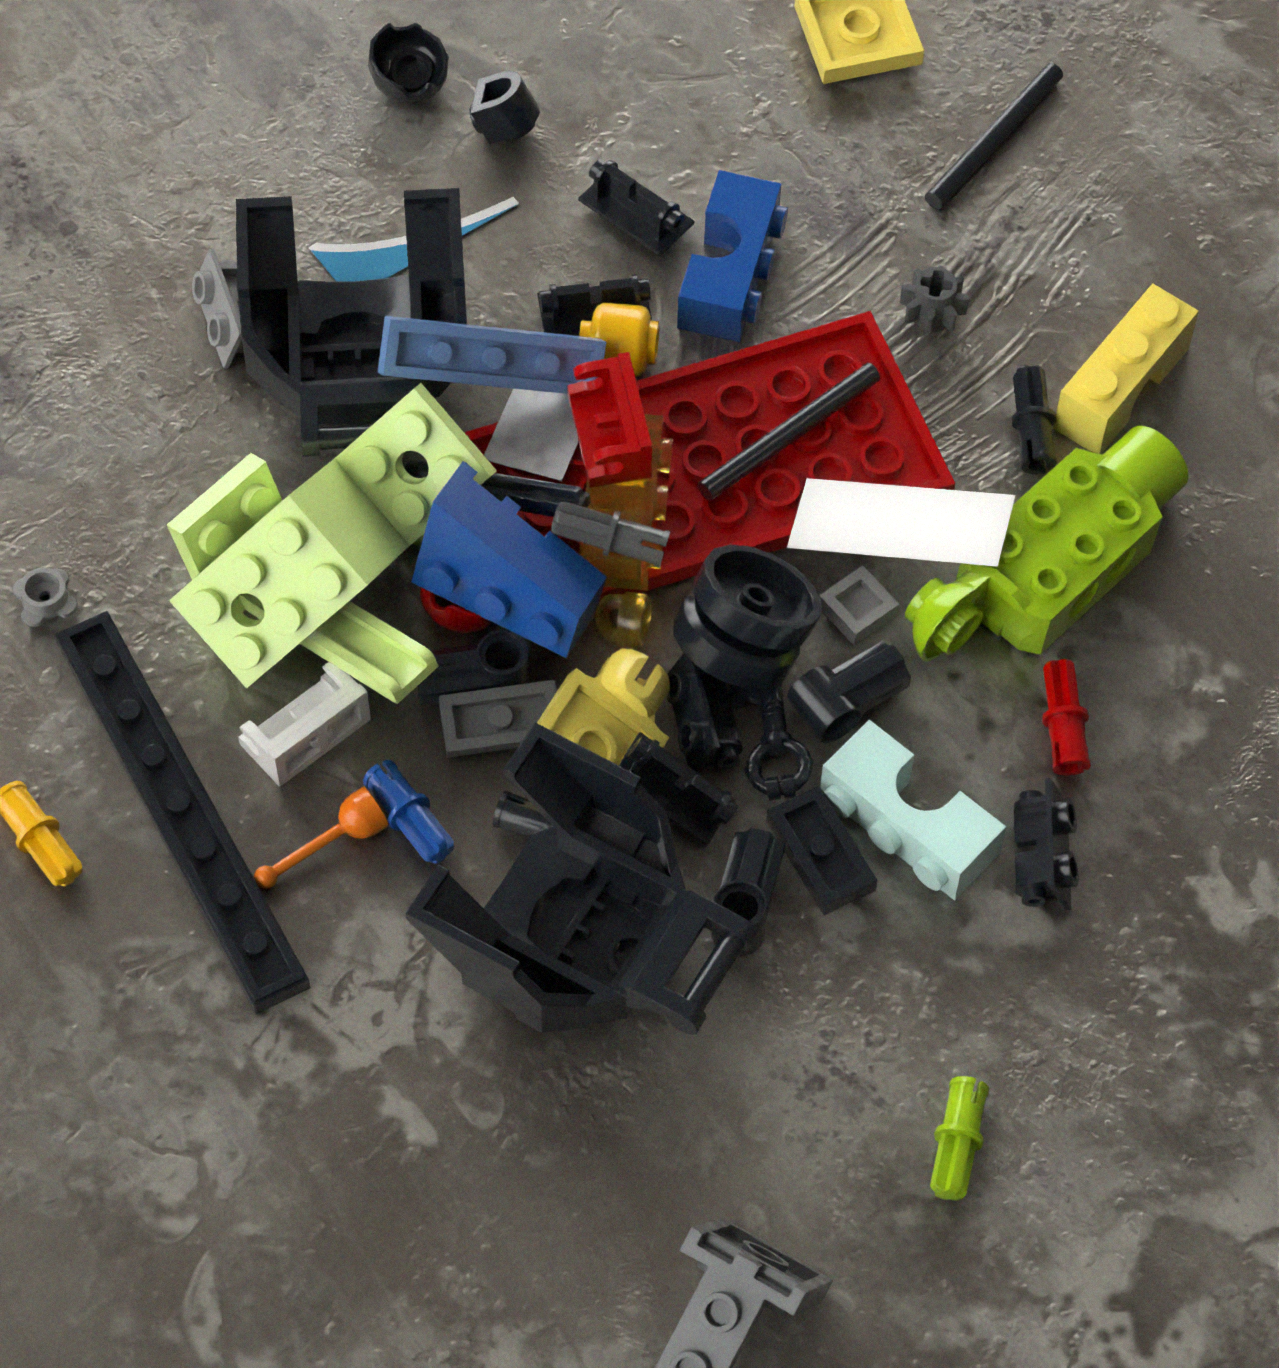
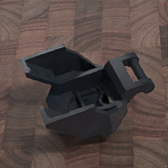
M459 188L405 190L404 208L409 274L364 281H298L292 196L236 199L237 292L246 370L280 405L286 406L301 419L303 457L320 456V450L346 449L372 426L358 424L375 423L420 383L434 398L440 397L451 384V382L383 376L378 373L385 316L467 324ZM319 424H326V425H358V426H339V427H320V428H319Z
M535 722L504 767V775L553 826L530 835L516 861L484 908L450 876L448 869L438 864L406 911V919L462 974L463 985L515 1012V1019L541 1033L590 1028L596 1023L627 1019L632 1010L636 1008L654 1011L665 1017L678 1030L686 1034L696 1035L707 1018L704 1012L706 1006L741 951H748L759 934L757 928L742 916L692 890H686L677 862L667 811L641 785L640 776ZM703 928H707L718 934L720 939L683 997L666 987Z

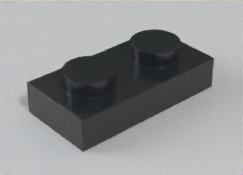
M820 786L767 810L766 821L776 838L785 843V853L823 915L876 891L877 878Z

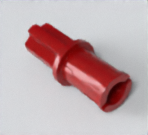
M1070 659L1051 660L1046 662L1043 667L1048 710L1042 715V723L1049 730L1052 748V768L1054 773L1058 775H1077L1084 773V770H1089L1091 767L1085 735V723L1089 719V713L1079 703L1073 661Z

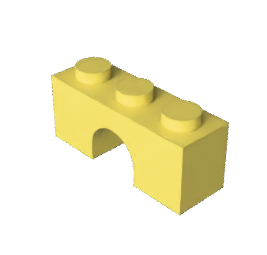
M1152 283L1061 390L1056 411V422L1053 429L1090 452L1102 454L1128 423L1133 405L1147 381L1151 379L1160 384L1188 351L1199 310Z

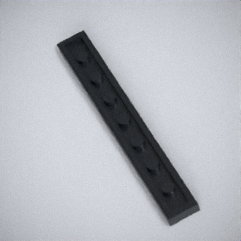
M108 611L56 633V641L255 1014L310 989L309 978Z

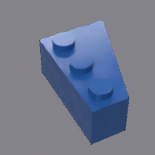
M463 461L433 500L411 582L567 658L595 615L607 576L551 531L545 536L540 534L517 515L521 508L508 496L499 501L473 480L478 472Z

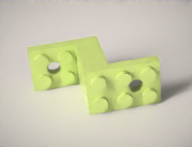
M420 383L337 457L282 500L169 601L240 682L248 688L363 590L401 553L425 533L433 500L463 461L478 472L473 480L480 485L497 470ZM416 451L424 456L429 467L427 477L415 478L406 472L402 462L404 452ZM241 594H252L261 601L264 608L262 620H254L243 614L239 605Z

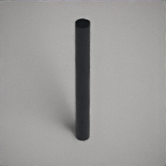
M1048 63L925 194V200L931 207L941 209L1063 78V72L1059 66L1054 63Z
M868 362L699 481L697 485L700 493L705 499L712 501L880 381L878 370Z

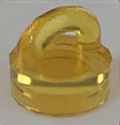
M626 591L624 595L609 594L604 596L598 603L595 612L598 630L604 638L616 642L619 648L640 650L646 643L650 628L651 599L648 594ZM612 608L619 609L616 628L612 626L609 619Z

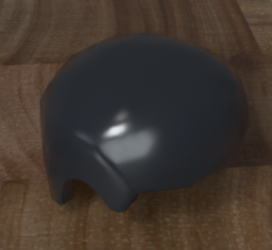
M391 23L383 25L370 40L368 68L376 87L386 97L406 103L429 99L436 92L440 91L447 79L449 56L440 38L423 29L418 23L395 27Z

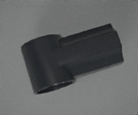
M496 630L483 637L479 644L430 650L439 667L418 685V693L421 705L439 703V696L530 683L528 645L524 638L510 630ZM501 663H508L514 666L507 670L493 668Z
M881 641L832 670L826 665L809 670L794 682L788 691L787 698L817 738L826 744L834 742L849 733L861 720L863 713L910 687L911 675L907 670L903 656L893 644L888 645Z
M756 828L735 832L722 883L714 896L715 903L738 915L749 917L751 919L750 922L758 930L759 934L748 951H741L738 955L739 957L754 953L764 941L766 920L785 852L784 842L775 838L771 832ZM712 931L711 937L716 946L720 936Z

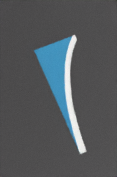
M511 197L485 210L462 218V236L517 206L519 203L514 197ZM406 236L358 244L315 243L308 247L336 282L385 279L408 267Z

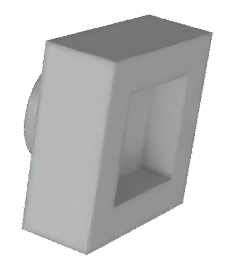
M863 565L819 595L822 612L854 646L897 617L900 604Z

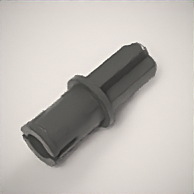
M566 501L560 502L552 522V533L604 549L603 556L608 557L610 552L654 564V566L659 568L664 552L643 546L641 543L647 541L666 547L670 535L668 530L663 531L620 518V511H615L613 516Z

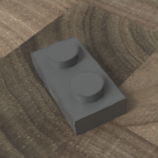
M555 680L439 696L447 758L518 748L556 694Z

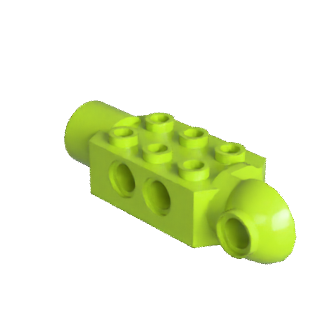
M1135 426L1103 455L1075 448L1013 504L998 567L960 563L957 578L954 582L945 584L936 577L926 583L913 597L905 611V618L913 624V642L921 660L929 662L943 652L947 655L955 653L970 639L980 625V622L998 637L1001 635L1018 650L1041 655L1150 554L1162 520L1160 509L1186 486L1189 478L1186 462L1175 445L1163 434L1150 427Z

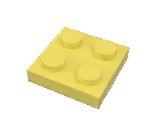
M795 0L794 7L823 84L923 64L924 49L905 0Z

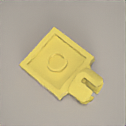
M622 648L607 658L595 678L585 675L577 668L569 673L537 723L619 765L639 732L651 740L656 739L660 742L659 746L662 748L668 741L669 736L663 733L655 724V713L670 690L669 677L659 664H656L647 680L639 677L635 681L649 656L633 649Z

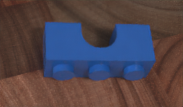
M722 170L718 171L705 211L704 244L723 248L731 252V254L719 258L696 254L691 255L678 295V329L740 342L746 322L756 323L762 300V291L756 290L759 279L768 281L775 258V249L769 247L772 237L782 238L787 221L788 207L780 206L781 183Z

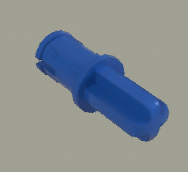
M383 761L382 766L386 769L387 774H385L378 763L375 764L365 774L363 785L373 794L389 815L387 819L389 826L395 831H402L424 861L434 864L444 861L446 856L454 850V841L429 810V798L423 793H417L412 788L394 761Z

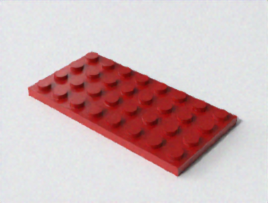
M871 311L637 380L652 442V478L589 488L579 442L562 481L490 462L497 470L495 473L580 487L583 489V492L590 494L591 504L587 507L589 509L613 516L615 511H620V518L663 531H670L666 547L647 541L641 543L643 546L664 552L660 568L654 566V564L610 552L608 557L603 556L604 549L557 536L607 576L598 606L696 576L705 558L714 548L731 544L750 546L768 553L787 548L807 478L955 490L956 484ZM868 362L878 370L880 381L712 501H708L700 493L697 485L699 481ZM498 422L464 432L483 455ZM521 511L517 512L520 518L543 536L549 531L552 532L554 517Z

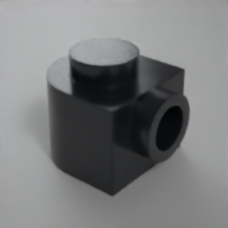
M503 71L478 79L469 113L475 130L480 134L483 133L489 144L509 138H521L528 134L535 126V122L540 114V107L519 73Z

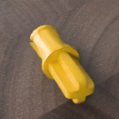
M13 781L0 788V814L17 836L15 842L17 848L23 853H30L53 885L66 887L72 884L74 879L82 873L83 866L58 832L60 827L58 820L51 815L46 816L28 792L24 782Z

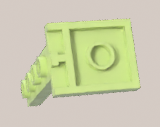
M250 453L167 524L192 580L282 501L266 461ZM241 594L239 598L241 611L246 610L262 620L264 608L261 601L252 594ZM350 601L299 643L396 704L402 701L439 667L434 655L428 648Z

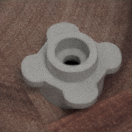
M37 568L16 581L13 586V593L16 598L22 601L24 609L21 613V618L26 625L38 627L46 619H52L56 616L67 618L76 612L77 601L75 597L68 593L66 586L69 583V577L64 570L58 568ZM50 595L47 601L40 600V597Z

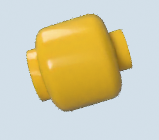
M601 303L593 312L592 321H581L579 336L600 338L606 341L604 359L618 357V353L629 352L635 377L641 376L648 364L656 365L659 345V321L651 320L650 313L646 307Z

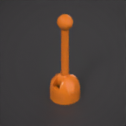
M362 786L348 795L340 806L338 824L273 866L264 865L259 867L254 873V880L258 887L261 889L272 888L276 884L279 875L344 833L354 838L364 839L374 836L388 827L389 824L384 813L370 792Z

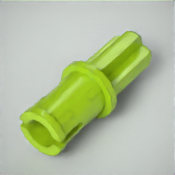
M957 1076L951 1079L943 1124L937 1126L934 1132V1138L939 1144L930 1187L935 1192V1196L943 1200L960 1201L965 1197L975 1151L983 1147L984 1138L979 1131L986 1098L989 1095V1086L985 1082L980 1081L976 1092H973L976 1082L974 1077Z

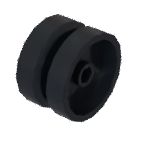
M730 544L714 548L705 558L694 579V589L686 596L674 618L673 635L682 652L699 668L715 678L741 688L766 690L781 685L789 675L800 654V646L810 636L822 614L821 598L813 584L800 571L774 554L750 546Z

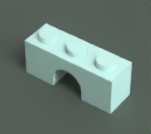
M868 720L823 765L820 788L838 816L853 819L867 831L870 839L879 849L887 854H897L913 867L914 873L924 885L935 891L941 889L955 901L1000 854L1006 826L961 791L946 805L936 810L923 811L906 804L899 796V793L910 783L914 754L871 720Z

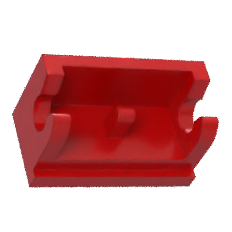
M629 352L618 353V357L589 361L574 367L573 372L576 380L598 377L592 381H581L567 385L568 399L589 488L652 478V442Z

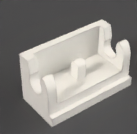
M330 662L323 666L326 673L321 676V680L258 727L250 720L239 727L243 732L238 737L240 745L279 787L371 720L367 690L361 684H358L348 673Z

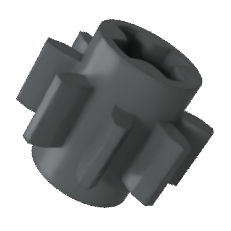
M942 265L930 267L923 271L918 268L915 269L912 285L904 284L901 289L900 304L907 306L905 322H914L918 328L924 330L929 335L931 332H939L944 329L953 331L957 315H966L969 296L962 293L964 278L962 276L955 277L950 271L944 269Z

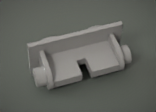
M209 249L200 271L194 274L192 293L195 302L201 304L206 318L209 342L212 346H216L223 368H229L235 353H244L237 292V263L234 260H224L219 263L215 250Z

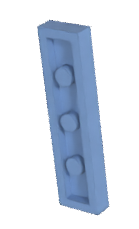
M385 316L378 373L391 377L567 394V385L581 381H592L598 378L591 377L586 380H576L573 368L585 362L604 359L606 341L592 337Z

